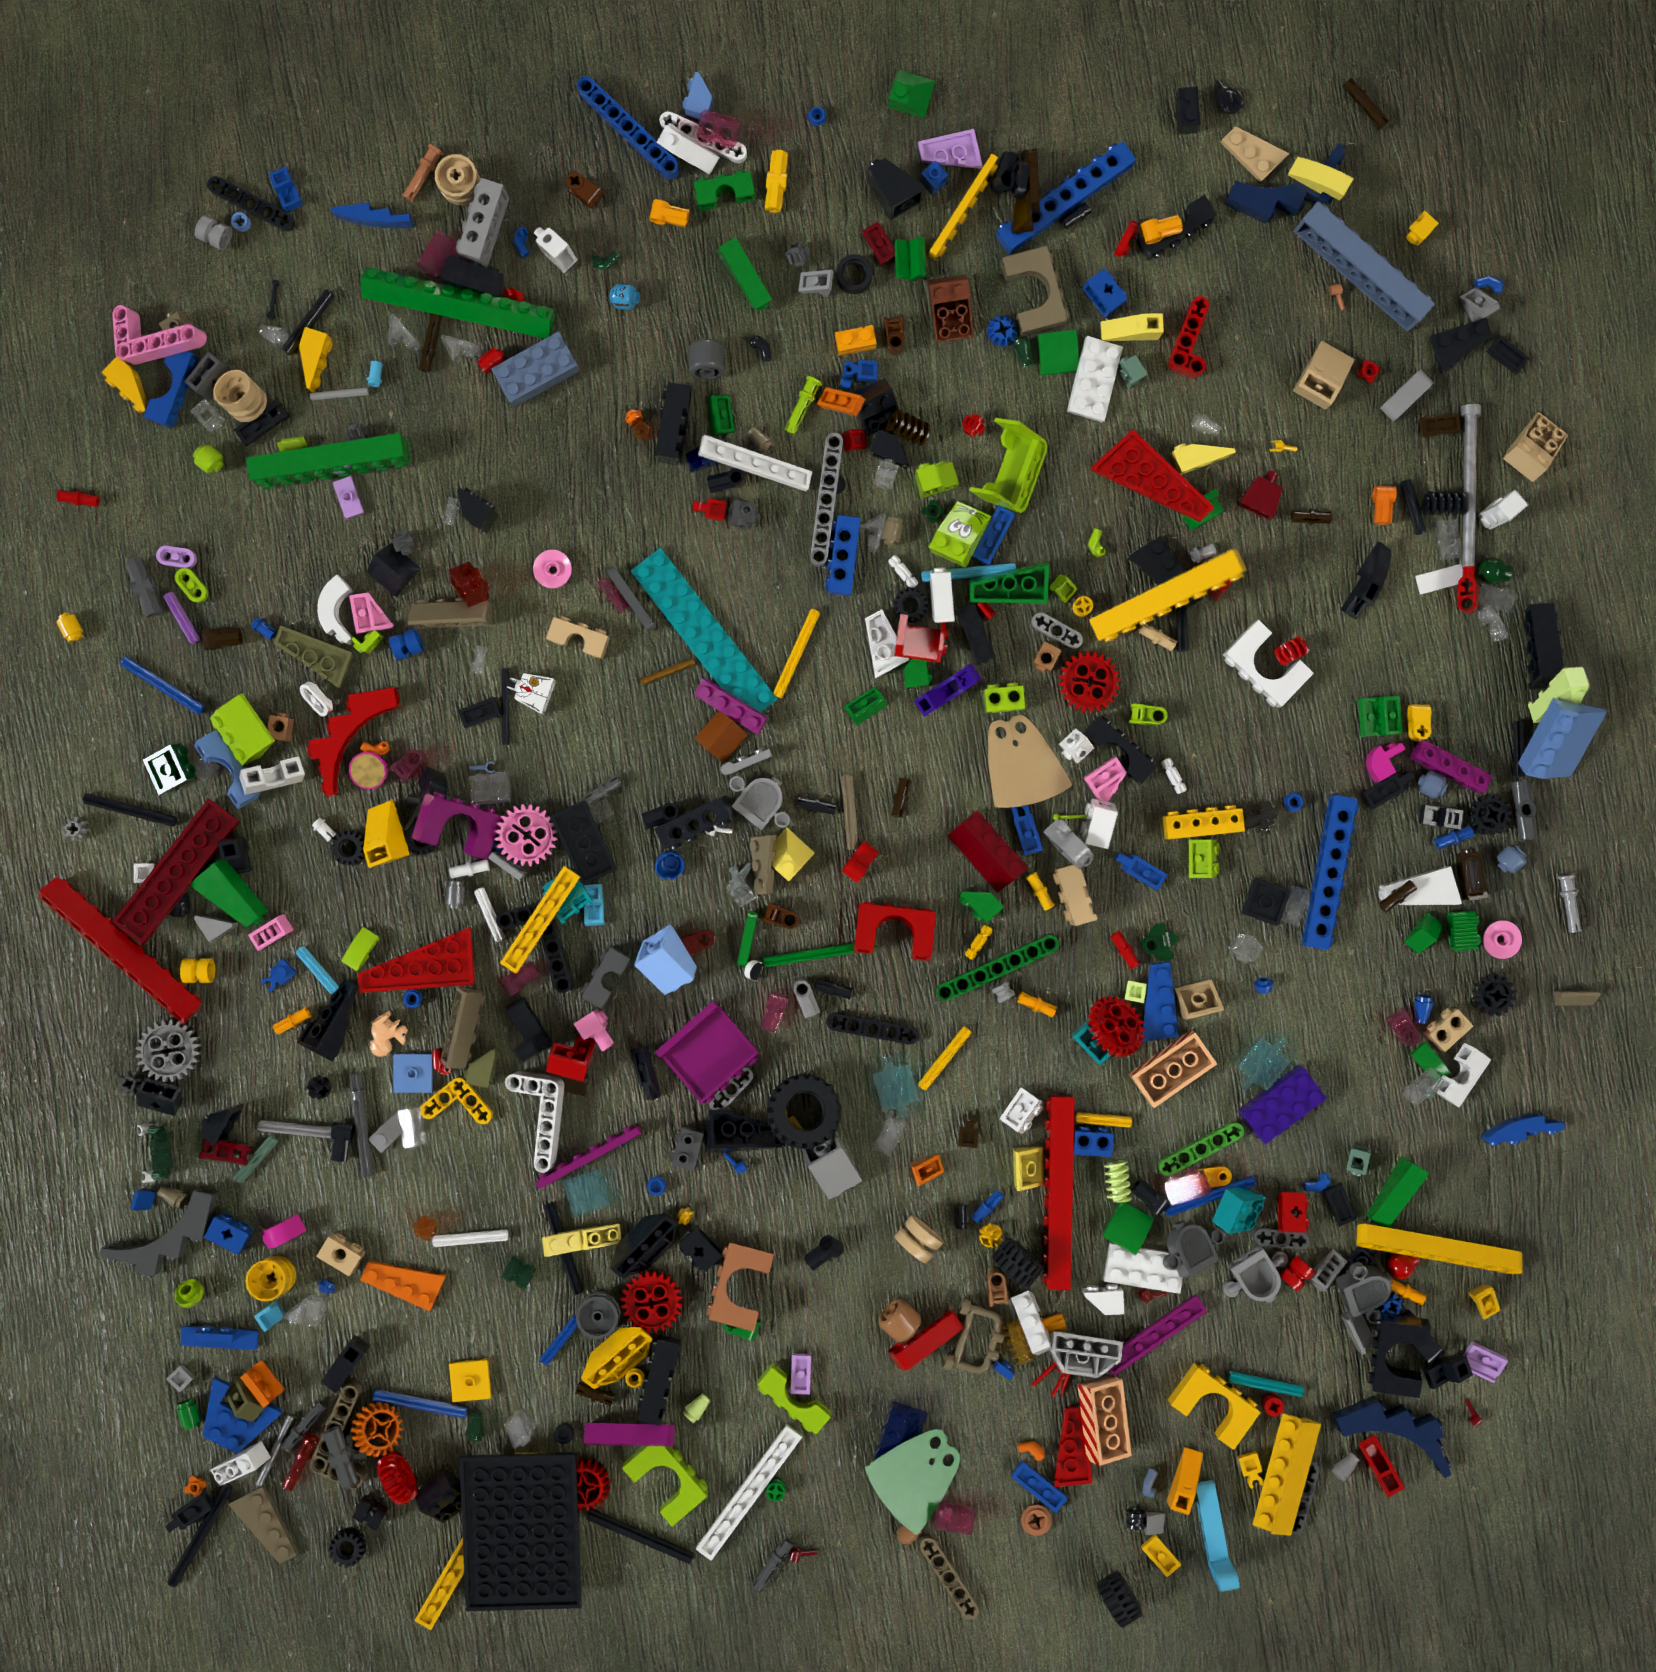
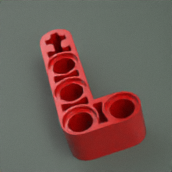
M1204 296L1194 298L1190 304L1168 360L1170 370L1193 379L1200 377L1206 369L1205 360L1191 354L1209 308V301ZM1198 304L1200 305L1201 310L1198 312V314H1195ZM1188 322L1195 323L1196 328H1190ZM1181 340H1187L1189 342V346H1183L1181 344ZM1175 357H1179L1182 360L1181 365L1174 362ZM1192 364H1197L1200 367V371H1194Z
M863 841L841 872L855 883H858L879 851L866 841Z
M950 1310L906 1343H897L892 1346L888 1353L898 1369L903 1371L909 1370L963 1329V1325L955 1312Z

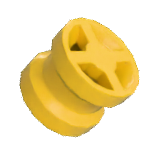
M1087 596L1079 597L1073 603V612L1079 617L1087 616L1093 609L1092 600Z

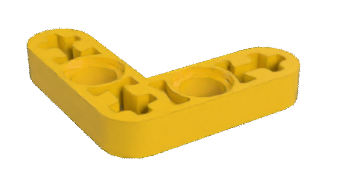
M461 1076L449 1082L427 1100L420 1109V1113L424 1118L432 1119L458 1099L479 1124L490 1122L493 1112L474 1087L465 1084L466 1078ZM456 1081L458 1083L462 1081L464 1084L462 1086L464 1091L469 1089L470 1092L466 1093L462 1097L461 1094H463L464 1092L462 1091V1089L457 1090L455 1088V1086L457 1085ZM445 1092L450 1096L449 1102H441V1093ZM469 1095H473L477 1099L474 1106L469 1105L466 1101ZM435 1103L439 1105L432 1110L434 1114L431 1112L426 1113V1106L431 1107ZM479 1104L482 1105V1107H480L479 1109L482 1112L486 1111L488 1113V1115L486 1116L487 1120L485 1118L481 1119L479 1117L481 1115L479 1110H476L475 1112L473 1111V1109L478 1107Z

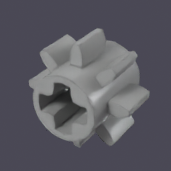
M75 817L74 820L67 819V825L63 826L66 831L65 837L72 836L73 841H77L78 837L85 839L86 836L84 834L90 831L86 825L88 821H81L80 817Z

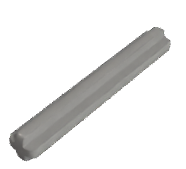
M266 1120L258 1122V1131L331 1138L332 1127Z

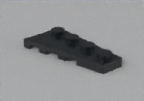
M1161 536L1128 556V559L1140 567L1141 571L1149 575L1158 586L1186 573ZM1203 597L1198 599L1189 598L1190 603L1182 607L1188 610L1201 602Z

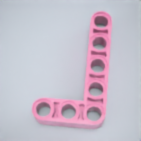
M123 305L116 306L113 311L116 356L133 365L200 348L207 340L204 331L190 324L141 337L140 317L137 312Z

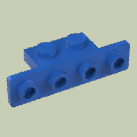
M210 1325L201 1327L183 1326L181 1328L180 1345L256 1350L258 1348L259 1331L233 1329L232 1327L216 1328Z

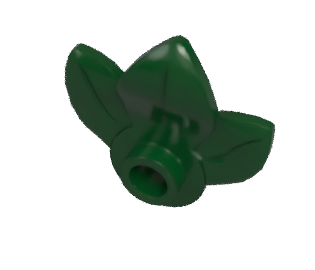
M1164 923L1156 924L1150 929L1149 935L1143 938L1141 947L1145 953L1153 954L1158 960L1169 961L1174 959V955L1169 948L1176 944L1179 937L1171 932H1165ZM1149 941H1152L1154 943V946L1152 948H1148L1147 946Z

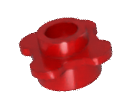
M1365 360L1362 363V368L1357 371V376L1363 377L1368 383H1372L1375 380L1374 377L1380 372V368L1375 363Z

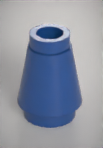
M1418 994L1417 998L1414 999L1415 1022L1427 1024L1434 1004L1432 996Z

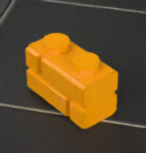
M873 325L865 326V328L859 327L835 332L838 356L876 349L877 343Z

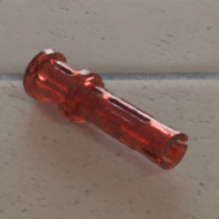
M313 1434L304 1435L301 1447L296 1450L297 1457L284 1483H282V1487L285 1490L292 1491L307 1461L312 1459L313 1451L320 1441L317 1436Z

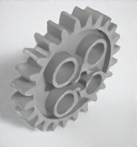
M162 1020L161 1025L158 1022L154 1023L155 1029L151 1026L147 1027L149 1033H141L144 1039H139L138 1042L142 1046L136 1047V1050L141 1051V1054L136 1055V1057L142 1058L138 1065L144 1064L145 1067L142 1071L149 1070L148 1077L155 1075L156 1081L160 1080L161 1077L163 1082H167L169 1078L171 1082L176 1081V1076L179 1080L183 1079V1073L190 1075L188 1069L196 1068L192 1063L200 1061L195 1058L196 1055L201 1054V1052L196 1051V1048L200 1047L201 1044H195L199 1037H192L195 1030L187 1031L189 1025L182 1027V1023L179 1021L175 1025L174 1020H170L169 1024L166 1020ZM176 1034L179 1035L181 1038V1041L178 1045H176L173 1041V1038ZM156 1038H159L161 1040V1046L159 1048H156L154 1046V1040ZM186 1047L185 1050L152 1055L154 1051ZM179 1053L184 1058L181 1064L176 1060V1056ZM159 1057H162L164 1060V1065L162 1067H159L157 1065V1059Z

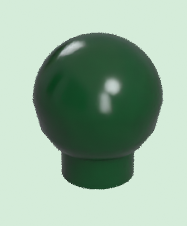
M1491 557L1485 559L1480 564L1478 574L1483 582L1496 584L1502 580L1508 581L1511 578L1512 567L1505 565L1498 558Z

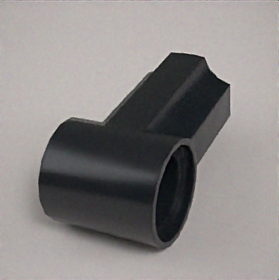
M1007 151L1002 153L996 176L991 180V188L994 192L1002 193L1010 188L1012 169L1014 164L1019 161L1016 153Z
M733 468L727 472L708 476L707 482L712 494L744 486L746 476L741 469ZM736 473L742 475L739 482L732 481V477Z
M667 803L661 807L641 814L644 825L647 829L676 819L681 815V808L676 803ZM670 806L676 809V814L673 817L667 814V809Z
M333 1123L331 1129V1139L333 1141L330 1160L337 1162L348 1161L350 1141H352L355 1132L354 1124Z
M1143 1179L1138 1180L1131 1189V1192L1146 1203V1206L1158 1216L1171 1203L1160 1191H1156Z
M825 1235L821 1238L819 1245L806 1254L804 1259L809 1267L815 1270L831 1257H839L844 1251V1245L836 1238Z

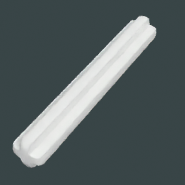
M505 1229L438 1235L433 1237L432 1242L434 1247L507 1241L509 1239V1232Z

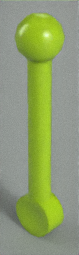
M1054 814V815H1053V819H1054V820H1056V819H1058V820H1060V819H1079V818H1086V819H1087V815H1086V814H1085V815H1059V814Z

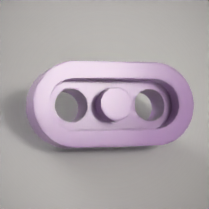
M162 546L156 553L157 560L166 566L190 569L197 562L196 554L186 548ZM170 553L171 558L167 560L166 555ZM187 556L190 557L189 562H185Z

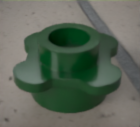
M931 500L926 508L924 507L921 512L922 515L929 518L930 523H935L939 516L944 515L945 511L943 508H940L937 501Z

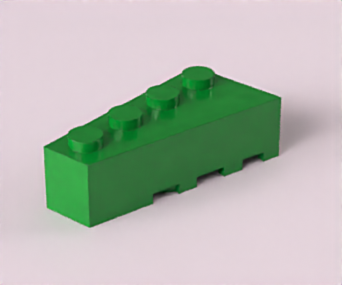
M1045 561L969 579V601L980 603H1047L1049 564Z

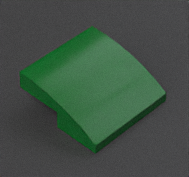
M1076 330L1038 334L1041 376L1077 372L1079 353Z
M1400 696L1358 699L1361 737L1403 734Z
M1118 1202L1112 1218L1107 1222L1102 1237L1131 1254L1137 1255L1154 1218L1126 1202Z

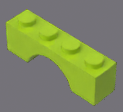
M772 1362L758 1379V1389L764 1395L771 1396L773 1402L778 1407H784L792 1419H798L802 1422L805 1430L817 1434L831 1418V1411L817 1399L808 1403H801L792 1399L785 1387L787 1374Z

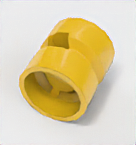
M184 958L180 967L182 982L196 983L199 980L200 983H212L215 978L214 960L212 958H200L198 961L196 958Z

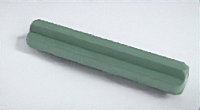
M270 1135L250 1157L247 1166H243L237 1172L234 1179L239 1183L244 1182L278 1143V1139Z

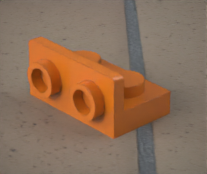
M260 1360L240 1377L263 1408L285 1390L263 1360Z

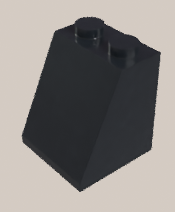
M886 158L882 160L876 159L870 163L867 181L889 220L923 202L925 188L913 177Z

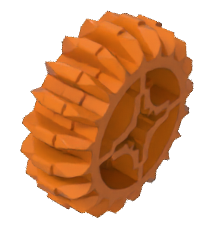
M377 1402L375 1405L371 1403L368 1405V1408H362L363 1414H356L359 1420L352 1421L356 1425V1428L351 1429V1432H356L352 1440H358L355 1443V1447H360L359 1451L361 1453L366 1452L367 1456L373 1454L374 1457H378L380 1454L384 1456L387 1451H393L392 1445H399L396 1439L402 1438L399 1431H403L404 1428L399 1427L403 1420L397 1419L400 1413H394L395 1407L391 1406L389 1408L388 1403L383 1405L381 1402ZM381 1413L386 1419L379 1421L373 1415ZM376 1426L380 1428L378 1433L375 1432ZM376 1438L382 1444L373 1446L368 1441Z

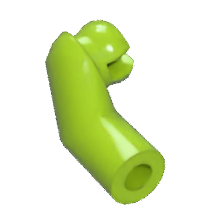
M1096 528L1092 532L1088 546L1095 557H1102L1106 553V549L1099 542L1103 531Z

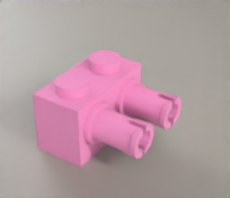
M597 1008L574 1023L583 1040L593 1037L602 1051L614 1044L605 1029L607 1028L606 1025H608V1017L603 1010L600 1011Z

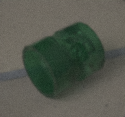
M513 1255L501 1278L507 1282L515 1281V1286L525 1290L537 1268L528 1263L522 1265V1260Z

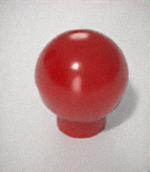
M1395 1253L1387 1261V1270L1392 1277L1403 1280L1413 1274L1414 1267L1418 1266L1420 1262L1418 1257Z

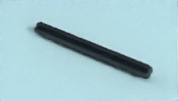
M224 1484L213 1501L215 1507L205 1515L168 1579V1585L176 1587L231 1494L233 1487L229 1484Z
M590 1509L586 1519L685 1563L690 1564L693 1559V1552L594 1509Z

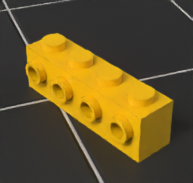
M1236 805L1225 806V810L1218 811L1217 807L1206 808V812L1201 813L1198 812V809L1187 810V814L1179 815V811L1168 812V816L1163 817L1165 839L1245 831L1243 808L1237 809Z

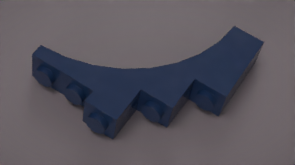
M1338 143L1323 165L1333 169L1337 165L1340 166L1345 157V154H1343L1345 146ZM1235 181L1224 205L1266 224L1269 218L1273 219L1277 209L1295 216L1298 210H1303L1307 201L1314 205L1317 202L1326 205L1327 203L1331 204L1334 197L1325 192L1320 194L1299 181L1282 187L1268 188L1250 186Z
M1374 1396L1331 1413L1338 1431L1343 1437L1369 1431L1389 1432L1402 1436L1420 1446L1430 1456L1438 1472L1444 1478L1452 1475L1449 1470L1451 1464L1448 1458L1444 1457L1442 1453L1444 1447L1439 1440L1444 1437L1441 1431L1444 1429L1440 1419L1435 1418L1431 1413L1415 1419L1411 1410H1407L1403 1405L1386 1411L1381 1400L1378 1401Z

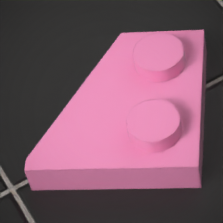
M369 592L349 595L356 634L394 628Z
M1114 756L1083 778L1097 800L1109 802L1113 793L1115 794L1118 789V784L1123 780L1127 772L1118 758Z

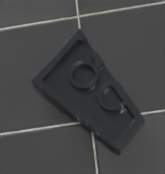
M1487 318L1436 333L1429 337L1440 373L1492 336Z

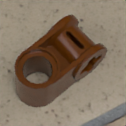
M577 172L570 173L566 178L568 191L590 209L594 208L604 194L600 187Z
M903 315L888 319L883 317L887 350L892 355H898L904 349ZM896 340L899 341L901 345L898 347H894L891 345V342Z
M767 902L766 905L768 907L765 916L761 919L762 921L787 929L795 928L799 924L800 919L797 913ZM787 915L795 917L794 925L786 923L785 918Z

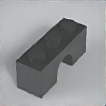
M613 946L609 950L607 948L604 950L601 959H603L600 966H595L591 973L594 977L590 983L586 982L581 991L584 993L583 999L601 1009L604 1008L613 992L604 984L605 974L607 972H615L621 976L632 957Z

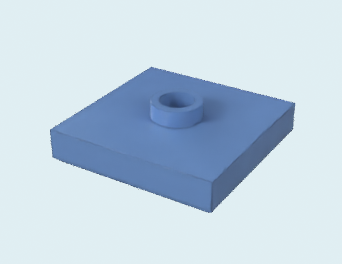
M393 1054V1093L433 1092L432 1054Z

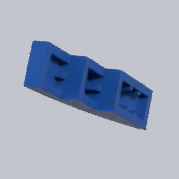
M369 203L330 207L331 212L336 218L354 224L393 229L414 227L410 214L393 215L389 208L373 210Z

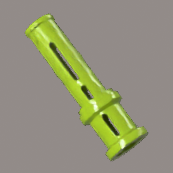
M807 376V382L803 390L799 392L800 398L784 428L785 431L794 435L808 406L815 401L814 396L818 388L823 384L811 376Z

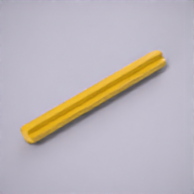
M815 609L810 610L773 692L776 697H783L818 620L820 612Z

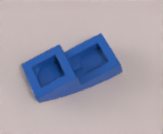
M286 166L268 174L286 212L303 205Z

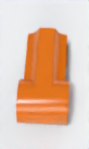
M1374 487L1372 500L1375 503L1374 524H1392L1393 504L1397 495L1396 487Z

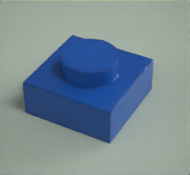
M998 1359L997 1362L993 1363L994 1369L1007 1379L1011 1380L1015 1375L1012 1369L1013 1366L1007 1360L1003 1359L1001 1361Z

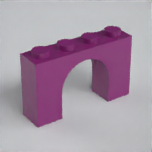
M434 792L433 795L426 793L412 838L437 846L445 822L455 814L464 813L470 823V832L463 852L488 860L494 838L497 834L494 831L499 828L496 823L501 821L500 815L495 814L496 810L488 807L482 810L479 809L480 805L471 802L465 805L462 804L463 800L454 797L448 800L445 799L444 794Z

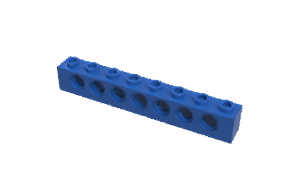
M1123 141L1118 145L1114 143L1103 156L1101 154L1097 155L1089 166L1086 167L1084 165L1076 171L1075 176L1065 178L1057 189L1052 188L1047 191L1045 197L1040 200L1041 213L1033 214L1038 219V222H1033L1034 231L1013 234L1011 232L1013 220L1009 223L1006 221L998 227L996 238L1006 252L1011 255L1071 212L1077 205L1082 204L1131 169L1136 162V158ZM1107 161H1114L1116 166L1108 165ZM1098 172L1100 177L1096 178L1091 173ZM1076 183H1082L1085 188L1079 189ZM1066 194L1069 196V199L1063 200L1060 195ZM1051 205L1054 210L1047 211L1044 206Z
M1339 795L1329 796L1301 943L1303 946L1329 950V947L1333 944L1334 937L1332 931L1337 924V917L1335 915L1336 910L1339 909L1341 904L1339 894L1340 890L1344 887V879L1342 878L1344 871L1348 867L1346 857L1347 852H1350L1352 846L1350 836L1355 830L1353 820L1354 815L1358 813L1359 804H1357V799ZM1341 811L1345 813L1344 821H1340L1338 818V814ZM1337 830H1340L1342 833L1340 840L1335 838ZM1333 849L1338 851L1336 859H1333L1331 856ZM1331 867L1335 871V874L1332 878H1330L1327 874L1329 868ZM1327 886L1331 889V894L1328 897L1324 895V889ZM1325 905L1328 911L1327 914L1323 916L1320 913V909L1322 906ZM1322 924L1324 926V931L1322 934L1319 935L1317 933V927L1318 925Z

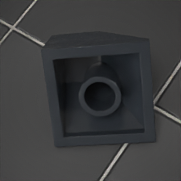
M244 1105L232 1106L204 1117L201 1123L203 1127L200 1132L210 1144L216 1145L228 1138Z

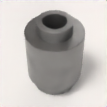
M448 881L445 904H449V908H461V905H465L466 886H464V881Z

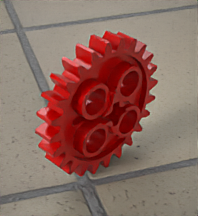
M1086 651L1083 657L1081 652H1079L1078 659L1072 656V663L1069 661L1065 662L1068 668L1060 669L1064 675L1058 676V678L1063 680V682L1058 683V686H1063L1059 693H1065L1066 695L1062 700H1070L1068 706L1075 704V711L1081 707L1082 713H1085L1087 708L1090 714L1093 713L1094 708L1097 712H1100V706L1106 709L1108 707L1106 702H1114L1111 696H1118L1114 690L1120 689L1116 682L1121 681V679L1115 678L1119 671H1113L1116 664L1109 665L1110 658L1105 661L1103 660L1104 654L1097 657V652L1094 651L1092 656H1090L1089 651ZM1078 666H1083L1086 669L1085 676H1080L1077 673ZM1097 670H1102L1105 673L1103 680L1096 677ZM1072 678H1077L1081 680H1087L1091 678V682L1104 683L1106 684V686L1102 687L1096 684H1092L1088 687V683L1073 681ZM1075 685L1082 687L1081 695L1074 693L1073 687ZM1094 688L1101 691L1099 699L1094 698L1092 695Z
M1110 995L1095 1002L1094 1006L1090 1008L1092 1013L1088 1015L1092 1020L1087 1022V1024L1092 1026L1089 1032H1094L1095 1035L1092 1039L1098 1040L1096 1045L1102 1044V1051L1108 1049L1109 1055L1115 1053L1116 1057L1120 1055L1125 1057L1139 1050V1046L1143 1044L1142 1039L1145 1038L1142 1034L1145 1028L1140 1026L1144 1021L1138 1019L1140 1014H1135L1136 1007L1131 1009L1130 1002L1125 1004L1124 998L1118 1000L1117 996L1112 998Z
M656 1269L653 1274H650V1271L647 1270L645 1276L642 1272L638 1274L639 1278L632 1276L633 1283L627 1282L626 1286L629 1289L624 1288L622 1292L626 1295L621 1296V1300L625 1302L621 1305V1308L627 1309L623 1312V1316L629 1315L627 1322L633 1320V1327L640 1325L642 1329L645 1327L647 1328V1333L650 1332L651 1328L657 1333L658 1327L665 1331V1324L671 1327V1320L677 1321L678 1319L675 1314H681V1310L677 1307L683 1306V1302L678 1301L683 1298V1295L677 1294L681 1287H674L677 1281L670 1282L671 1275L665 1278L664 1271L657 1275ZM663 1287L665 1293L658 1294L655 1291V1288ZM639 1289L644 1290L646 1296L639 1297L636 1291ZM650 1298H652V1300L655 1301L654 1305H652L651 1302H648ZM665 1306L668 1309V1311L666 1313H661L658 1310V1307ZM647 1309L649 1314L647 1316H642L639 1313V1310Z

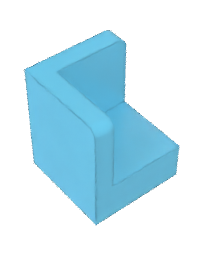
M276 1300L259 1311L254 1317L265 1332L287 1315Z

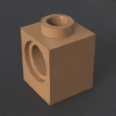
M1044 641L1032 663L1035 665V669L1042 673L1050 672L1061 649ZM1042 654L1050 656V663L1045 664L1042 662Z
M277 712L276 716H269L267 730L274 739L291 741L294 719L288 718L289 714ZM282 721L284 728L279 732L277 724Z

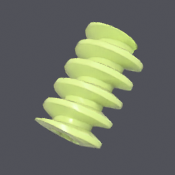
M1127 1160L1111 1161L1104 1165L1105 1168L1110 1169V1171L1105 1172V1175L1110 1176V1179L1105 1180V1182L1111 1184L1106 1190L1112 1191V1194L1107 1195V1198L1113 1199V1202H1128L1132 1200L1128 1196L1131 1190L1127 1188L1130 1186V1182L1127 1181L1130 1176L1128 1173H1125L1129 1170V1167L1124 1165L1128 1162Z

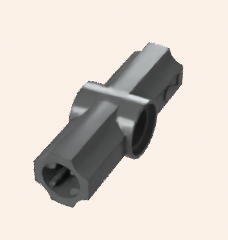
M139 557L128 560L125 565L133 582L131 583V588L134 595L140 600L145 616L149 618L161 614L163 609L156 594L158 591L153 578L149 576L143 558Z
M1530 780L1511 782L1514 799L1512 811L1516 816L1519 839L1538 837L1535 821L1537 808L1533 803ZM1523 805L1527 807L1526 814L1522 813Z
M335 1426L323 1433L329 1450L328 1460L330 1466L336 1470L341 1488L346 1489L359 1482L353 1465V1452L351 1447L347 1446L341 1427Z

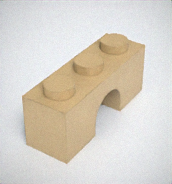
M559 616L558 619L553 617L546 637L548 641L567 647L571 637L580 635L585 641L582 652L603 659L610 637L606 635V631L597 628L595 631L588 629L586 624L578 622L575 625L570 623L571 619Z

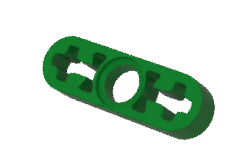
M748 911L737 962L739 966L746 967L758 917L757 912Z

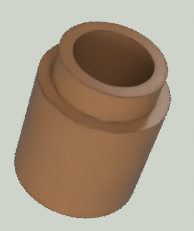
M902 1525L897 1530V1538L903 1545H911L923 1532V1529L916 1535Z

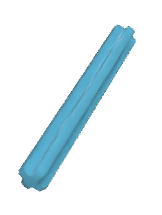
M1015 563L946 570L951 572V580L975 578L1015 569L1016 565ZM923 571L921 573L922 582H930V571Z

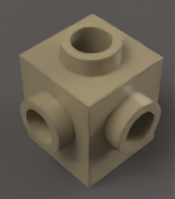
M176 310L166 315L167 318L158 323L163 331L186 324L193 326V320L186 312H177Z

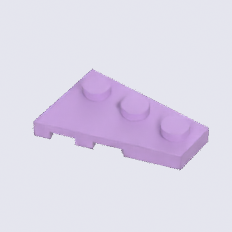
M974 129L918 141L922 163L932 164L936 160L939 165L978 169L983 167Z

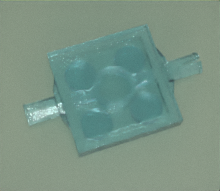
M1280 1036L1273 1045L1259 1037L1236 1065L1247 1077L1240 1086L1243 1090L1247 1092L1249 1087L1255 1083L1268 1091L1291 1061L1280 1050L1287 1042L1285 1038Z
M887 1055L889 1063L887 1057H883L886 1068L872 1073L882 1110L898 1109L901 1120H904L903 1112L905 1118H909L906 1107L910 1103L920 1101L909 1063L900 1066L893 1065L891 1055Z

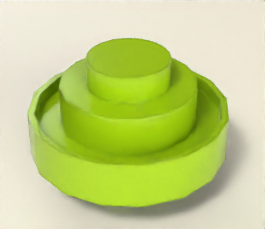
M196 1279L186 1280L178 1286L174 1298L181 1307H192L202 1299L204 1287Z

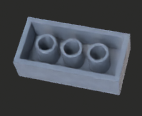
M559 331L491 368L513 408L580 371Z

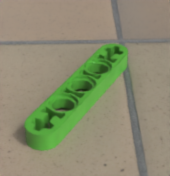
M1230 1122L1162 1158L1158 1163V1169L1163 1175L1171 1176L1241 1139L1244 1135V1128L1238 1122ZM1233 1126L1239 1128V1130H1237L1238 1134L1234 1135L1233 1133L1227 1135L1230 1138L1229 1140H1227V1137L1223 1133V1131H1225L1228 1134L1233 1131ZM1215 1135L1223 1137L1221 1144L1215 1145L1213 1143ZM1198 1144H1205L1206 1151L1204 1153L1198 1154L1196 1152ZM1181 1153L1189 1154L1187 1162L1182 1163L1179 1161ZM1174 1157L1175 1161L1179 1164L1178 1167L1175 1164L1171 1165L1169 1171L1162 1169L1165 1167V1162L1172 1164L1174 1162L1172 1158Z

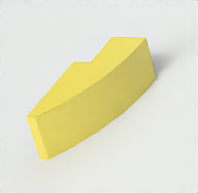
M1297 157L1288 173V176L1320 194L1325 192L1339 201L1345 195L1354 179L1329 166Z

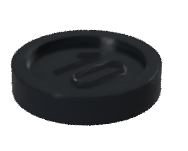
M840 475L836 494L842 493L846 487L845 479ZM830 477L827 485H832L835 482L834 479Z

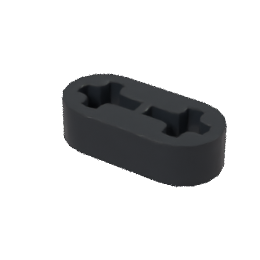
M1020 160L1013 166L1009 191L1011 197L1019 200L1025 196L1029 176V164Z

